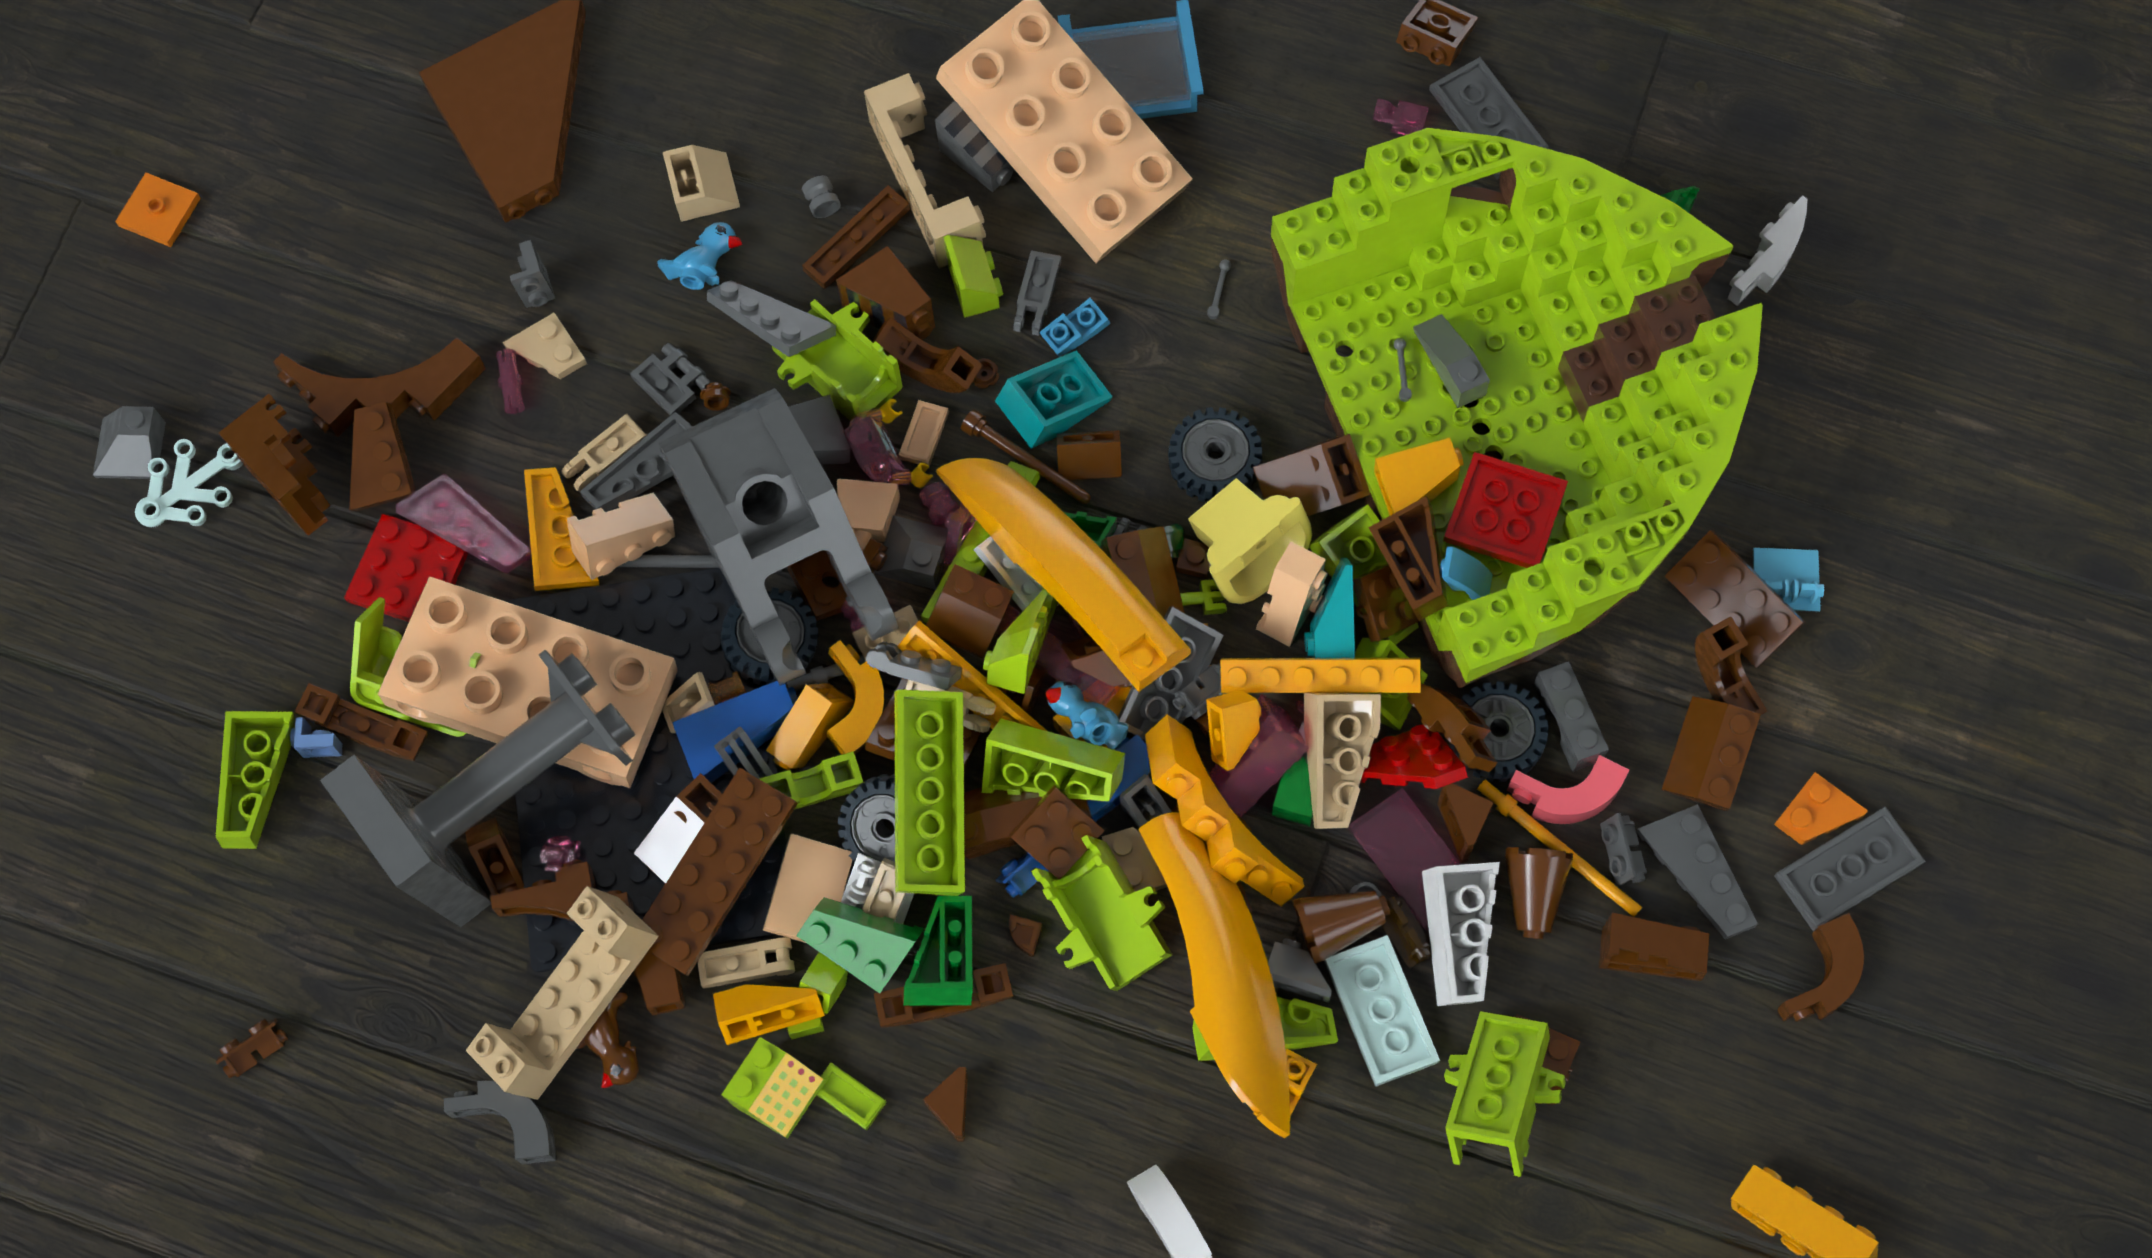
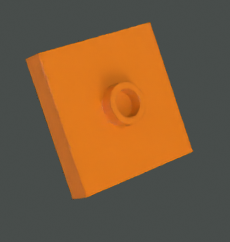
M145 172L115 222L121 228L172 247L201 197L194 191Z

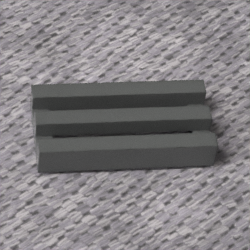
M738 727L714 745V748L733 776L737 773L738 768L724 749L728 745L732 748L748 773L758 779L773 775L741 727ZM737 738L741 739L762 770L761 773H756L735 740Z

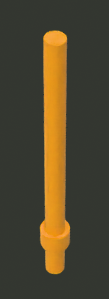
M1486 779L1479 785L1477 790L1497 805L1496 810L1505 817L1509 815L1549 849L1573 853L1571 867L1631 916L1635 917L1642 909V906L1517 805L1518 801L1511 795L1507 794L1505 796Z

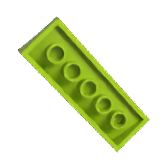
M896 690L895 893L958 896L965 892L963 692Z

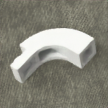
M1157 1165L1127 1181L1140 1209L1153 1225L1171 1258H1212V1253L1194 1220Z

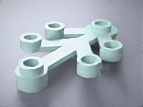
M187 439L177 441L174 445L177 461L172 489L162 495L163 480L170 470L166 461L162 458L150 460L148 471L151 473L148 495L136 505L135 516L137 520L146 527L159 526L165 520L189 522L193 526H201L205 523L207 515L200 506L192 505L187 510L170 506L179 500L214 503L221 508L229 506L232 503L233 496L226 487L220 486L214 490L199 489L197 487L222 469L237 470L243 463L236 454L231 459L224 458L225 453L232 450L226 443L218 449L216 458L188 477L191 458L195 455L196 449L191 441ZM182 446H190L189 452L186 454L180 453ZM157 464H163L164 468L161 472H154V467ZM220 493H227V498L224 501H217V496ZM148 507H156L154 514L146 515ZM193 512H201L198 520H191Z

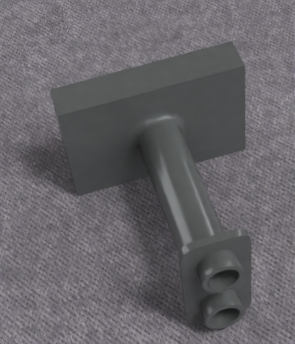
M547 650L538 654L548 667L551 703L423 801L418 802L355 755L351 756L320 780L395 886L459 927L464 926L491 905V899L451 846L453 841L581 743L615 755L625 766L633 761L622 745L636 734L611 703L598 713L594 710L584 695L594 688L597 683L573 653L560 663Z

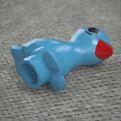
M716 222L705 228L703 234L699 236V240H696L695 243L700 246L686 250L674 260L660 259L657 261L659 269L668 280L680 277V283L683 286L699 290L704 287L705 282L711 286L719 285L720 278L716 275L717 270H715L718 258L730 249L743 244L741 239L736 237L734 230L729 224Z
M1059 681L1046 691L1048 705L1058 715L1069 717L1071 720L1072 728L1070 731L1075 739L1081 737L1088 743L1098 746L1105 744L1109 749L1113 750L1126 739L1129 726L1126 723L1118 722V716L1110 708L1096 702L1084 701L1081 689L1071 682Z

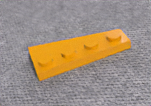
M556 467L524 470L535 591L599 586L598 577L591 580L572 552L567 518L572 517L573 513Z

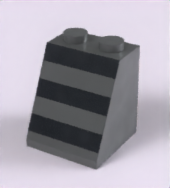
M954 101L935 119L939 151L991 192H994L1000 185L1004 186L1010 180L1015 169L977 127L961 106Z

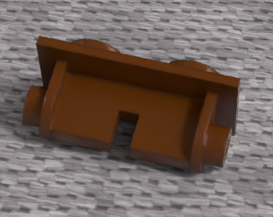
M264 1018L248 1029L251 1035L239 1043L237 1038L221 1047L219 1051L222 1055L215 1062L218 1064L224 1060L227 1064L223 1067L226 1075L229 1078L233 1076L239 1077L258 1063L251 1052L257 1049L262 1058L265 1059L278 1049L284 1047V1042L288 1040V1036L282 1028L277 1031L273 1028L278 1022L277 1018L269 1023Z

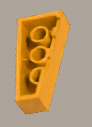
M1753 1165L1731 1197V1207L1733 1210L1768 1235L1774 1236L1776 1232L1782 1236L1781 1242L1797 1256H1805L1806 1254L1812 1258H1877L1879 1242L1875 1240L1876 1237L1872 1232L1860 1225H1857L1855 1228L1843 1220L1844 1216L1830 1206L1823 1208L1813 1202V1197L1804 1189L1798 1186L1791 1188L1781 1182V1176L1770 1168L1764 1167L1762 1170L1758 1166Z

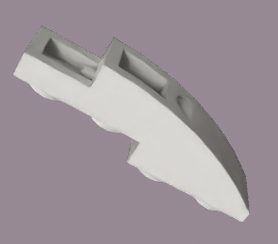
M1803 195L1795 204L1789 202L1780 212V219L1775 224L1772 222L1768 223L1760 233L1759 237L1762 240L1757 249L1758 252L1749 263L1751 267L1746 272L1740 270L1729 284L1732 286L1728 299L1738 306L1756 286L1767 293L1785 270L1804 227L1807 213V198Z

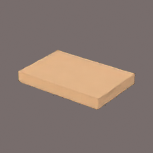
M790 834L763 931L804 942L796 935L823 897L841 902L852 859L849 857L852 851Z

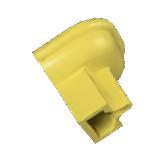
M1237 478L1188 518L1197 538L1209 547L1207 552V558L1211 565L1209 571L1221 595L1228 602L1235 604L1254 601L1266 593L1269 589L1274 569L1289 543L1293 542L1308 550L1312 538L1311 523L1298 497L1289 499L1286 496L1274 495L1261 500Z

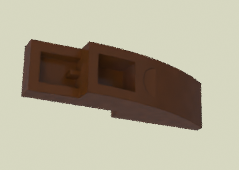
M1421 683L1420 693H1407V700L1422 716L1421 722L1432 732L1444 733L1446 739L1458 750L1460 754L1459 759L1466 767L1470 769L1477 768L1490 772L1495 767L1497 761L1483 741L1491 730L1473 708L1453 694Z

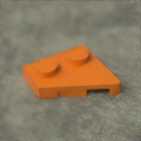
M1814 772L1774 825L1803 845L1816 839L1817 836L1830 833L1839 829L1844 824L1863 818L1868 810Z

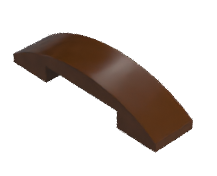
M308 683L294 711L295 714L338 735L410 761H415L428 735L427 730L399 719L395 721L345 701L339 695Z
M1006 963L973 970L972 1005L904 1006V987L874 993L881 1028L952 1016L1013 997Z

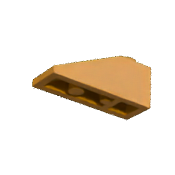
M745 984L713 994L718 1024L727 1045L825 1016L817 990L813 988Z

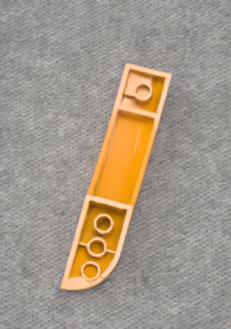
M984 458L960 459L936 469L939 477L1014 564L1017 563L1058 601L1100 646L1138 692L1191 654V649L1107 554L1057 505L1014 469L1003 463Z
M1172 812L1157 816L1138 830L1166 881L1184 934L1191 969L1195 1005L1190 1010V1013L1221 1073L1242 1103L1246 1102L1250 1109L1258 1114L1257 1119L1275 1134L1286 1138L1290 1135V1098L1283 1028L1273 979L1250 911L1237 884H1234L1211 868L1206 842L1181 825L1180 813Z

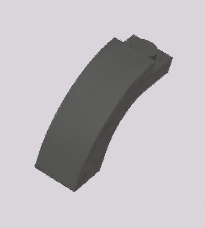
M477 1081L478 1095H475L474 1091L455 1092L452 1098H444V1112L451 1118L495 1114L506 1118L514 1134L515 1159L521 1164L556 1161L555 1138L552 1127L544 1112L529 1097L504 1092L495 1081Z

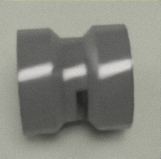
M823 175L811 178L802 186L805 199L811 202L809 207L815 218L829 217L836 213L841 206L838 196L832 193L833 185L830 178Z

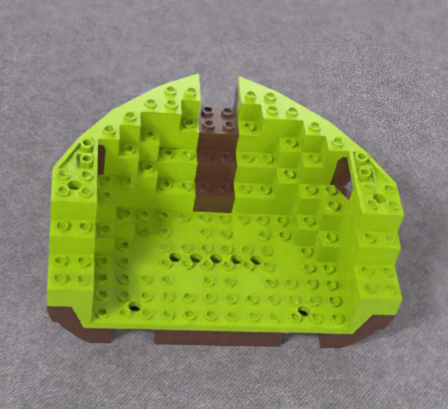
M1425 128L1367 148L1364 168L1334 178L1332 197L1273 216L1271 251L1290 329L1301 354L1309 351L1326 389L1324 408L1336 435L1350 434L1371 494L1363 498L1366 505L1370 506L1378 519L1381 521L1389 517V513L1374 473L1375 458L1449 437L1453 447H1458L1461 451L1463 466L1460 467L1458 480L1430 502L1434 513L1441 560L1445 559L1447 547H1455L1480 561L1493 574L1490 594L1472 600L1465 591H1452L1445 582L1448 606L1422 619L1419 626L1432 657L1443 671L1456 682L1457 686L1461 688L1490 674L1527 662L1562 644L1578 632L1595 626L1619 604L1639 590L1687 534L1725 471L1733 452L1757 373L1763 305L1759 303L1716 318L1702 288L1709 282L1716 270L1724 265L1732 251L1733 245L1674 202L1580 157L1505 137ZM1500 172L1499 189L1501 192L1486 188L1460 186ZM1442 314L1475 353L1490 379L1487 394L1476 400L1478 403L1476 406L1457 408L1413 331L1414 326ZM1397 338H1402L1406 342V347L1403 350L1407 385L1412 392V397L1407 402L1399 399L1401 380L1398 353L1393 345ZM1345 345L1350 347L1353 353L1348 357H1342L1337 354L1336 349L1339 346ZM1476 423H1484L1489 427L1490 432L1486 435H1479L1474 432L1472 426ZM1495 450L1501 454L1503 461L1568 481L1540 564L1524 568L1443 542L1474 452L1485 455L1487 451Z

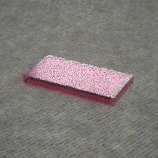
M1402 788L1349 824L1348 828L1399 896L1403 897L1427 933H1429L1422 871L1437 866L1461 864Z

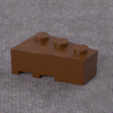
M1426 496L1368 527L1418 620L1420 621L1447 607L1448 600L1445 582L1440 574L1441 557L1434 513L1428 497Z
M1611 913L1602 928L1599 968L1701 981L1707 974L1709 933L1700 932V929L1696 927H1677Z

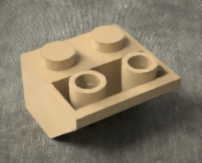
M696 145L663 152L674 201L681 222L740 207L726 152Z

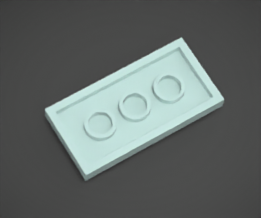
M1388 935L1332 955L1324 960L1375 1087L1440 1062Z

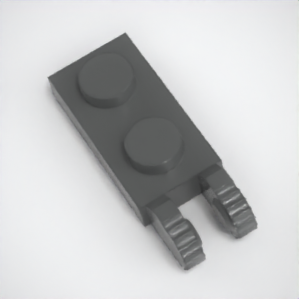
M1031 250L1017 300L1014 331L1021 332L1025 323L1026 311L1036 313L1035 320L1032 323V335H1040L1039 332L1042 330L1044 317L1048 313L1060 269L1061 256Z
M880 642L866 656L867 664L873 667V669L876 668L890 675L943 690L949 689L961 678L962 668L951 665V662L948 660L924 658L920 653L912 650L902 652L894 643Z

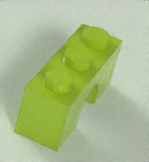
M854 751L822 760L819 765L805 771L791 773V770L760 778L761 781L798 803L795 809L850 794L863 783Z

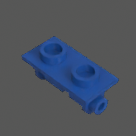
M1027 852L1019 860L1013 858L999 870L1001 875L996 881L1009 884L1005 890L1012 898H1015L1017 895L1021 897L1037 882L1030 871L1034 868L1048 870Z

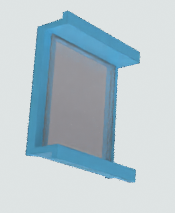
M1188 0L1176 1V17L1073 30L1069 14L1058 16L1060 26L1141 119L1197 112V95L1203 94V85Z

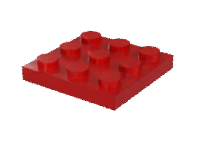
M1474 452L1443 542L1524 568L1540 564L1568 481Z
M382 514L344 599L348 603L368 609L379 597L384 598V614L409 622L429 576L455 585L472 545L467 540Z

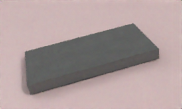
M1481 57L1430 85L1429 91L1460 132L1505 137L1548 149V144ZM1500 172L1493 174L1497 180L1500 179Z
M1885 806L1783 868L1774 877L1814 932L1818 926L1832 921L1923 865L1926 861Z

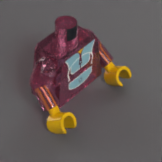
M895 399L888 400L879 409L872 408L854 415L850 420L849 427L843 432L860 468L873 482L909 485L911 482L918 488L924 487L933 475L925 473L929 468L928 464L919 463L912 472L904 468L885 426L881 422L891 423L902 414V411L895 412L891 408L897 402Z

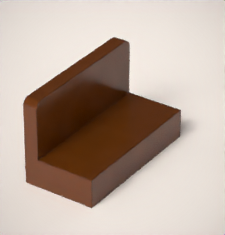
M1119 430L1057 434L1058 472L1068 480L1121 477Z

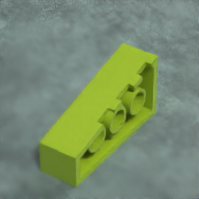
M1001 718L986 739L982 793H993L995 790L1007 791L1008 795H1021L1022 792L1039 793V797H1043L1055 785L1069 799L1110 801L1122 781L1125 753Z

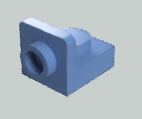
M303 717L296 718L295 728H292L290 732V741L292 747L303 758L342 756L343 744L334 733L332 734V732L326 730H316L311 734L309 723Z

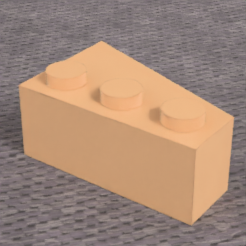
M654 492L619 502L618 509L604 512L602 508L593 510V516L578 520L576 516L567 518L572 552L591 580L599 576L608 575L616 567L628 561L638 559L643 553L656 546H663L675 537L673 519Z
M1293 542L1289 543L1274 569L1267 592L1272 595V600L1270 604L1264 603L1262 608L1264 615L1259 620L1256 630L1289 647L1291 646L1310 611L1316 612L1323 597L1322 593L1326 586L1323 583L1328 574L1324 571L1326 559Z

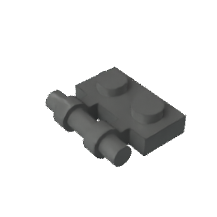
M667 343L661 350L667 356L665 359L660 361L652 354L634 369L630 375L671 416L674 412L679 414L696 399L695 393L690 389L691 387L698 386L702 390L706 389V386L712 382L705 377L706 373L699 366L695 367L687 360L685 352L680 348L676 349L671 343ZM679 368L685 375L679 379L672 370Z

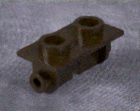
M1393 896L1386 900L1390 915L1385 916L1386 923L1382 925V928L1407 968L1410 969L1432 956L1430 940L1403 897L1400 896L1396 899Z

